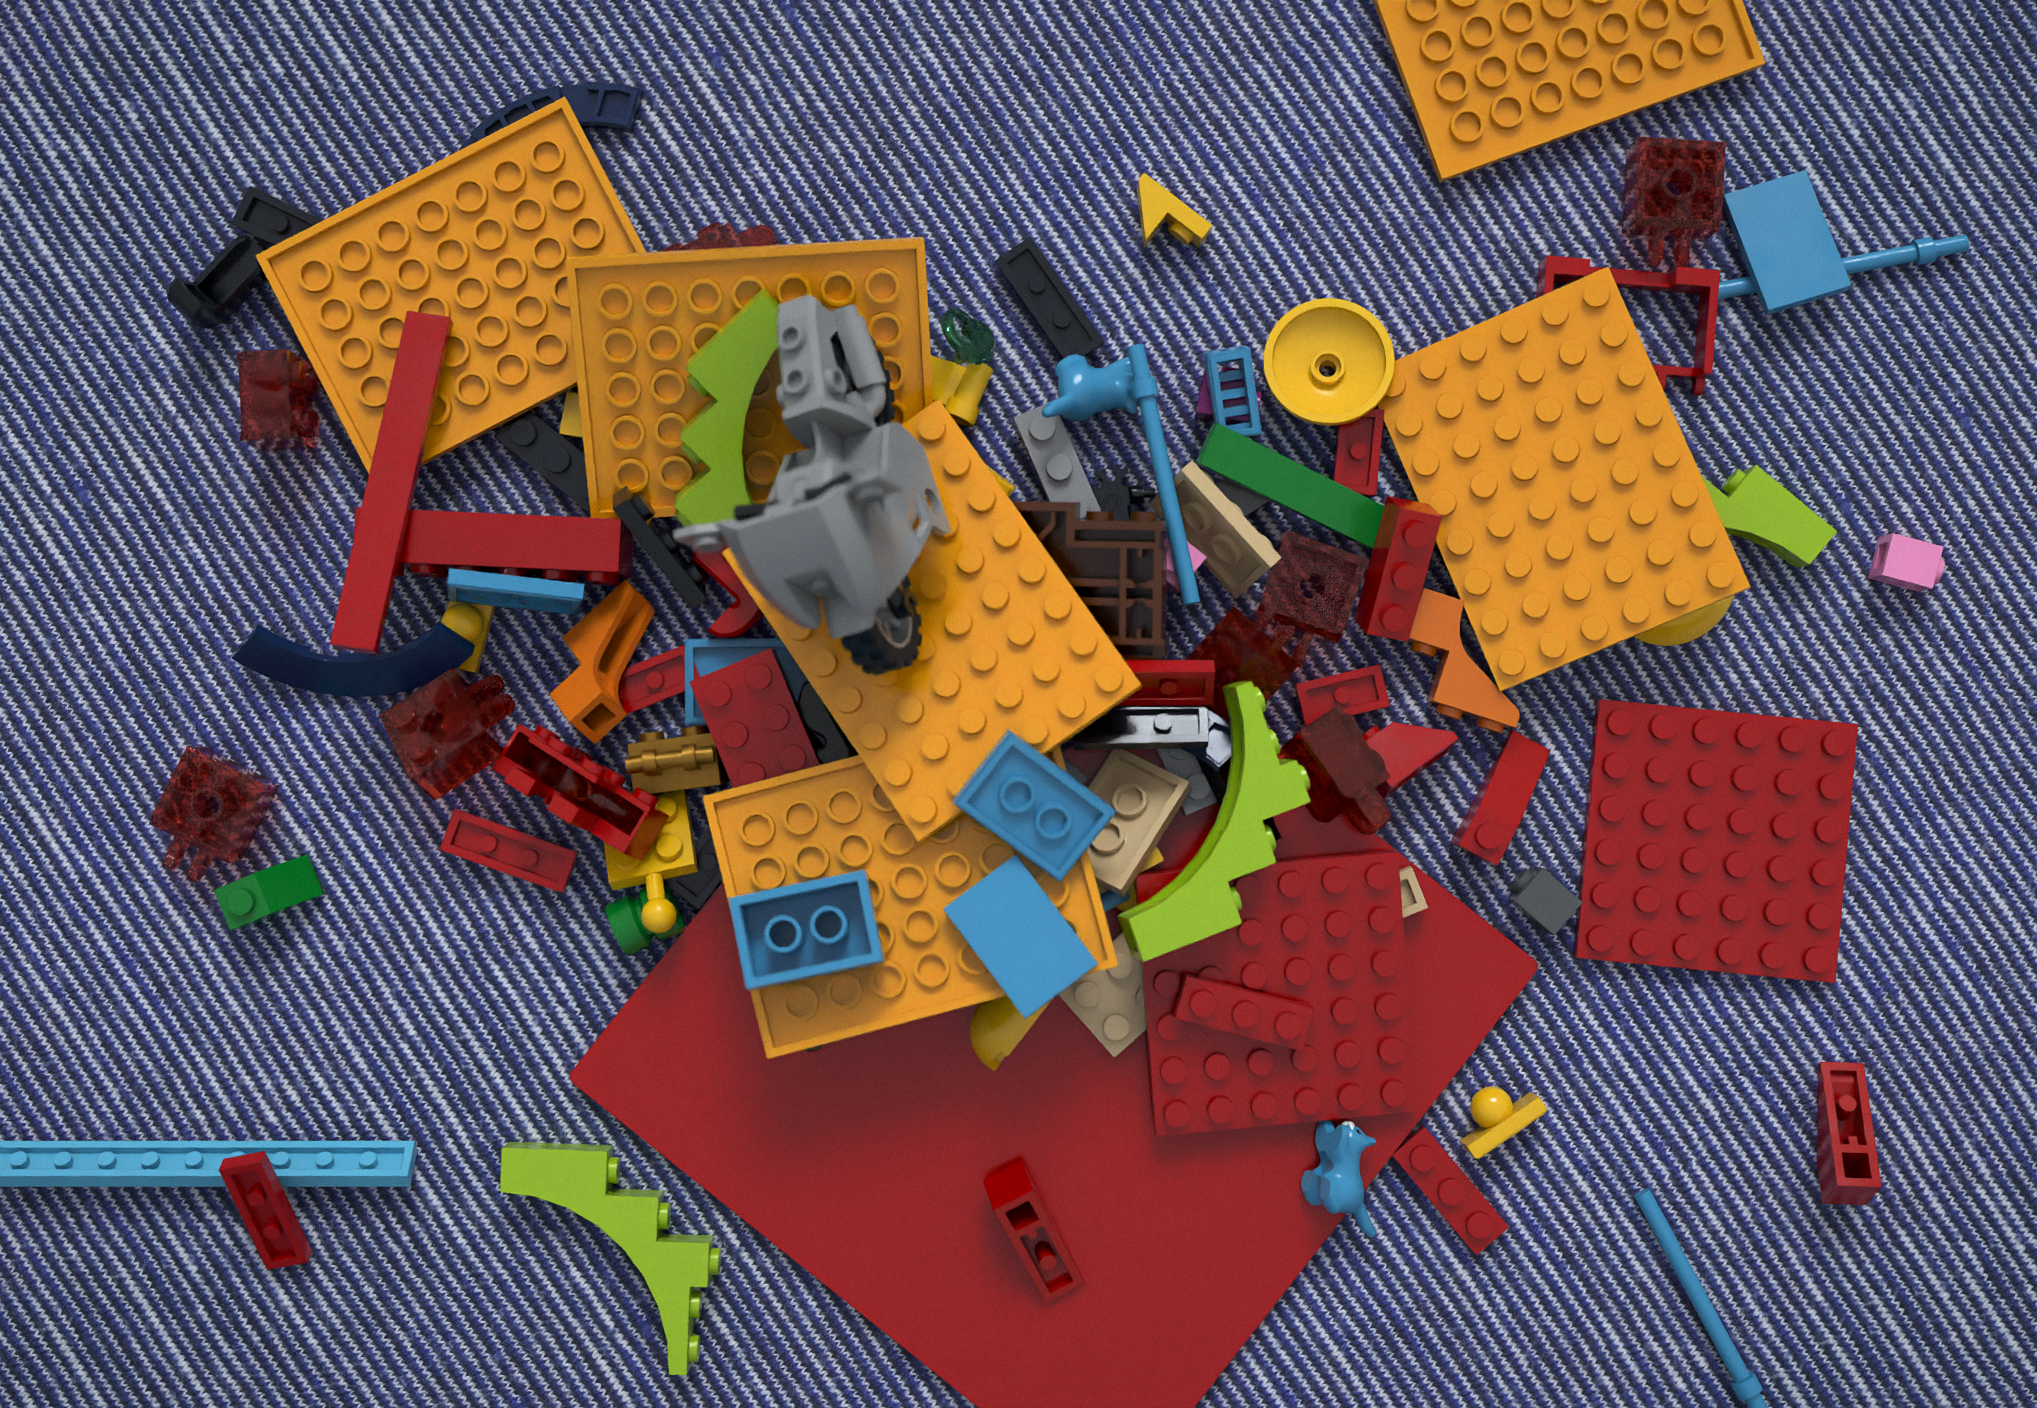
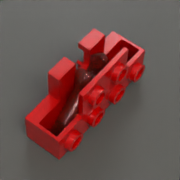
M519 724L492 769L505 777L504 782L531 798L533 794L543 798L541 802L548 805L547 810L567 823L594 834L621 853L642 861L669 818L668 814L656 807L660 800L639 787H636L635 791L631 792L623 786L626 781L625 777L606 766L602 767L592 761L593 757L573 745L569 746L560 740L561 737L538 724L534 731Z

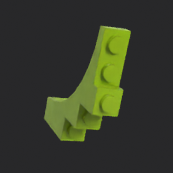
M764 288L687 361L686 370L690 373L687 377L688 382L702 396L706 397L710 393L714 398L681 429L680 439L684 442L681 445L682 450L696 464L700 465L702 462L706 464L675 495L674 506L678 509L675 515L685 527L716 523L726 519L735 520L734 508L736 505L754 504L744 469L742 443L745 416L755 384L770 357L778 348L776 322L779 303Z
M1754 465L1744 471L1739 468L1736 469L1721 487L1726 492L1725 494L1702 476L1727 534L1738 536L1767 548L1796 568L1810 565L1837 532L1758 465Z
M1238 681L1222 687L1230 718L1232 756L1227 790L1216 822L1199 852L1172 882L1149 900L1117 915L1132 958L1144 962L1242 924L1238 911L1242 910L1241 899L1233 885L1229 886L1228 881L1276 863L1273 850H1276V841L1268 825H1264L1262 820L1310 802L1307 790L1310 789V780L1304 767L1298 765L1297 760H1278L1277 754L1280 753L1279 741L1274 731L1267 727L1263 712L1266 711V703L1260 689L1254 687L1252 681Z
M509 1142L502 1147L500 1192L534 1196L566 1207L596 1224L623 1248L644 1276L658 1305L667 1339L669 1375H687L692 1362H699L700 1335H693L694 1318H700L702 1292L695 1291V1287H708L713 1279V1275H719L721 1248H714V1236L662 1234L663 1229H669L671 1205L670 1203H664V1190L612 1189V1184H618L620 1178V1158L613 1157L614 1145Z

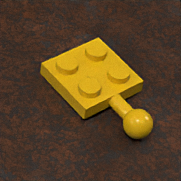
M685 790L655 796L660 800L656 807L668 814L669 818L642 861L625 855L604 842L608 881L612 890L646 884L648 902L642 908L641 920L643 925L654 933H663L671 929L677 917L674 905L665 899L663 879L698 872L689 802ZM631 803L618 825L631 833L644 811Z

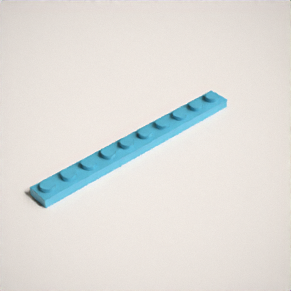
M0 1141V1187H226L219 1172L223 1159L262 1151L266 1152L282 1187H410L418 1151L415 1141Z

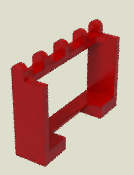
M1547 255L1538 266L1536 298L1553 291L1554 282L1572 283L1603 268L1590 267V259ZM1676 267L1669 273L1609 268L1618 288L1699 295L1693 368L1664 365L1652 366L1663 391L1666 386V377L1692 379V395L1702 396L1705 378L1712 374L1720 270Z

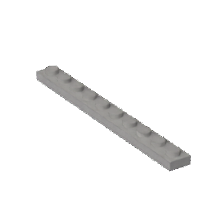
M1046 403L1014 417L1013 421L1047 500L1081 502L1080 519H1086V511H1101L1060 415L1051 418L1043 417L1041 412L1047 405ZM1180 748L1155 749L1164 770L1190 782L1192 790L1181 805L1184 816L1217 802L1196 756Z

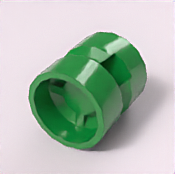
M664 881L665 899L674 905L677 914L673 927L666 932H651L642 923L641 911L648 902L646 887L639 890L638 899L627 895L605 905L612 931L627 956L650 947L654 936L665 940L685 931V925L678 905Z

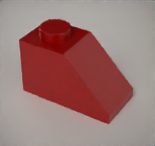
M1392 722L1381 731L1377 726H1374L1359 737L1356 741L1359 747L1354 753L1352 760L1380 796L1385 799L1450 752L1459 738L1453 731Z

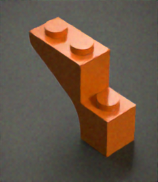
M626 579L562 637L581 665L549 694L568 721L594 744L599 742L628 715L619 700V681L655 612L652 604Z
M1423 588L1408 642L1412 643L1410 650L1421 655L1435 658L1436 652L1442 653L1427 702L1437 705L1435 711L1437 714L1456 720H1461L1462 714L1477 718L1478 727L1502 734L1504 727L1516 728L1520 718L1518 708L1502 691L1500 692L1499 688L1475 664L1463 648L1459 626L1465 601Z

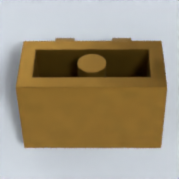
M707 725L682 728V737L665 739L664 731L638 734L639 743L627 744L629 756L625 757L626 772L631 774L633 792L636 787L650 794L724 785L723 762L711 733L707 732Z

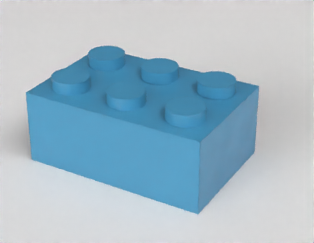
M865 870L729 898L745 985L748 990L753 991L886 963L869 877Z

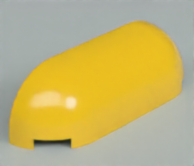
M1008 996L980 1003L972 1016L969 1031L972 1048L979 1060L994 1072L1004 1057H1008L1052 999L1026 1019H1024Z

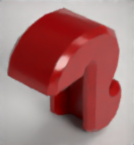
M723 545L720 550L711 553H699L693 550V560L736 599L707 630V632L721 639L740 638L750 633L759 625L764 617V614L722 554L729 547L728 545Z

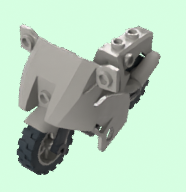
M808 294L779 304L776 322L782 384H779L777 387V398L784 409L782 415L787 429L808 449L784 456L766 503L736 505L734 508L735 520L726 519L716 523L691 525L674 531V539L693 547L694 551L699 553L715 552L720 550L723 545H728L752 586L775 609L801 628H819L822 619L820 596L830 637L832 639L843 637L841 643L845 651H850L852 654L851 660L856 666L861 665L863 672L880 675L911 666L913 664L912 660H916L919 655L917 646H920L922 642V635L919 633V627L922 626L921 616L916 611V606L918 605L917 597L909 588L911 582L907 573L920 554L930 532L933 531L942 536L949 534L951 528L924 446L898 422L891 423V420L895 417V409L892 407L895 397L894 390L890 389L889 385L891 382L889 370H885L883 365L885 360L881 351H877L874 347L875 341L869 333L864 316H859L856 305H848L831 311L821 305L819 300ZM925 494H926V496L928 497V499H929V501H930V503H931L932 510H931L930 506H929L928 503H927ZM918 515L920 523L914 531L912 525Z

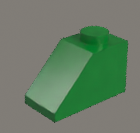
M309 854L255 872L213 890L230 931L249 927L325 894Z

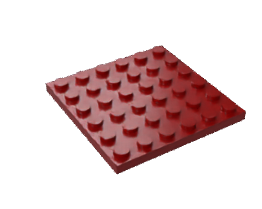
M1597 699L1595 702L1578 899L1583 903L1578 907L1576 913L1573 957L1836 983L1858 724Z
M1396 850L1276 860V863L1232 879L1228 881V884L1235 887L1241 899L1242 910L1238 911L1242 924L1147 961H1141L1154 1133L1156 1137L1417 1112L1399 856ZM1183 869L1139 873L1135 878L1136 906L1149 900L1167 886ZM1184 973L1311 1005L1314 1008L1303 1051L1175 1019L1173 1013Z

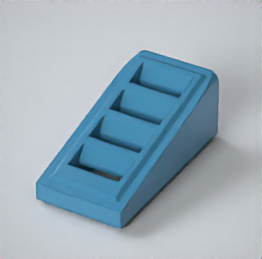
M1242 345L1203 352L1214 423H1219L1245 437L1261 435L1250 347ZM1239 362L1240 369L1218 372L1217 364ZM1242 379V387L1221 390L1220 382ZM1245 396L1246 404L1223 408L1222 400ZM1248 414L1249 422L1226 425L1225 417Z

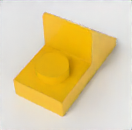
M1146 173L1141 175L1137 184V197L1143 247L1147 246L1164 222L1170 225L1168 231L1177 240L1185 245H1189L1192 242L1197 247H1200L1210 234L1212 224Z

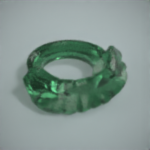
M958 308L948 309L941 315L940 324L943 334L950 346L955 350L954 363L981 365V363H986L988 359H991L995 350V339L992 330L976 319H972L966 312ZM954 317L958 318L963 322L961 333L964 337L970 340V342L973 343V345L967 343L959 335L954 325Z

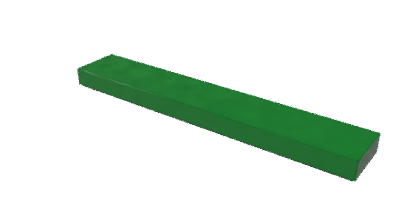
M1219 423L1212 424L1195 464L1357 544L1373 550L1384 509L1383 505Z

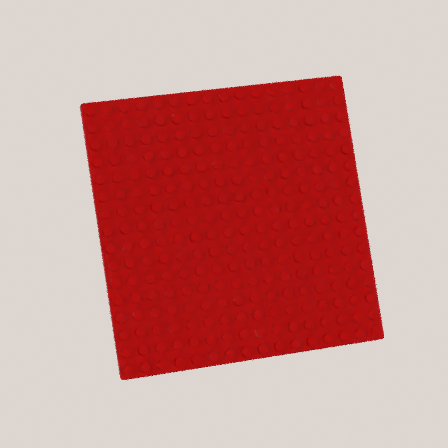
M1207 705V710L1230 722V718L1215 706ZM1074 747L1062 752V754L1088 778L1083 783L1088 788L1112 750H1074ZM1124 749L1164 769L1155 749ZM1311 782L1310 789L1307 790L1310 799L1309 803L1272 816L1282 837L1276 841V850H1273L1275 860L1395 850ZM1218 802L1184 816L1180 807L1156 845L1164 861L1143 872L1184 869L1199 852L1214 826L1220 810ZM1399 852V870L1407 866L1412 867L1428 906L1424 910L1403 918L1417 1112L1331 1120L1335 1129L1344 1121H1352L1365 1135L1376 1139V1144L1366 1147L1361 1153L1359 1160V1171L1364 1191L1538 969L1535 959ZM723 881L687 925L685 931L680 934L571 1071L570 1080L574 1085L978 1408H1194L1346 1215L1342 1212L1328 1213L1323 1205H1311L1305 1199L1302 1192L1301 1178L1304 1171L1314 1170L1321 1161L1315 1142V1131L1318 1121L1156 1137L1154 1133L1146 1030L1114 1058L1059 995L1052 999L1008 1057H1004L994 1072L979 1060L970 1041L971 1019L980 1003L767 1059L751 992L746 989L734 923ZM1116 907L1105 912L1112 941L1123 932L1117 916L1123 913V911ZM1021 1160L1036 1185L1085 1284L1048 1303L1044 1301L993 1211L983 1183L984 1179Z

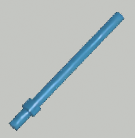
M1965 234L1938 240L1926 237L1912 240L1911 244L1907 246L1841 258L1847 275L1910 262L1917 266L1933 263L1937 257L1967 252L1969 250V240ZM1750 276L1719 282L1718 300L1756 293Z
M1144 344L1132 345L1127 347L1134 380L1130 383L1133 400L1139 402L1164 521H1168L1167 534L1183 605L1200 602L1155 398L1159 395L1156 377H1151Z
M1647 1188L1639 1191L1634 1195V1198L1733 1379L1730 1384L1738 1399L1744 1400L1748 1408H1768L1760 1394L1763 1389L1755 1373L1747 1370L1651 1190Z

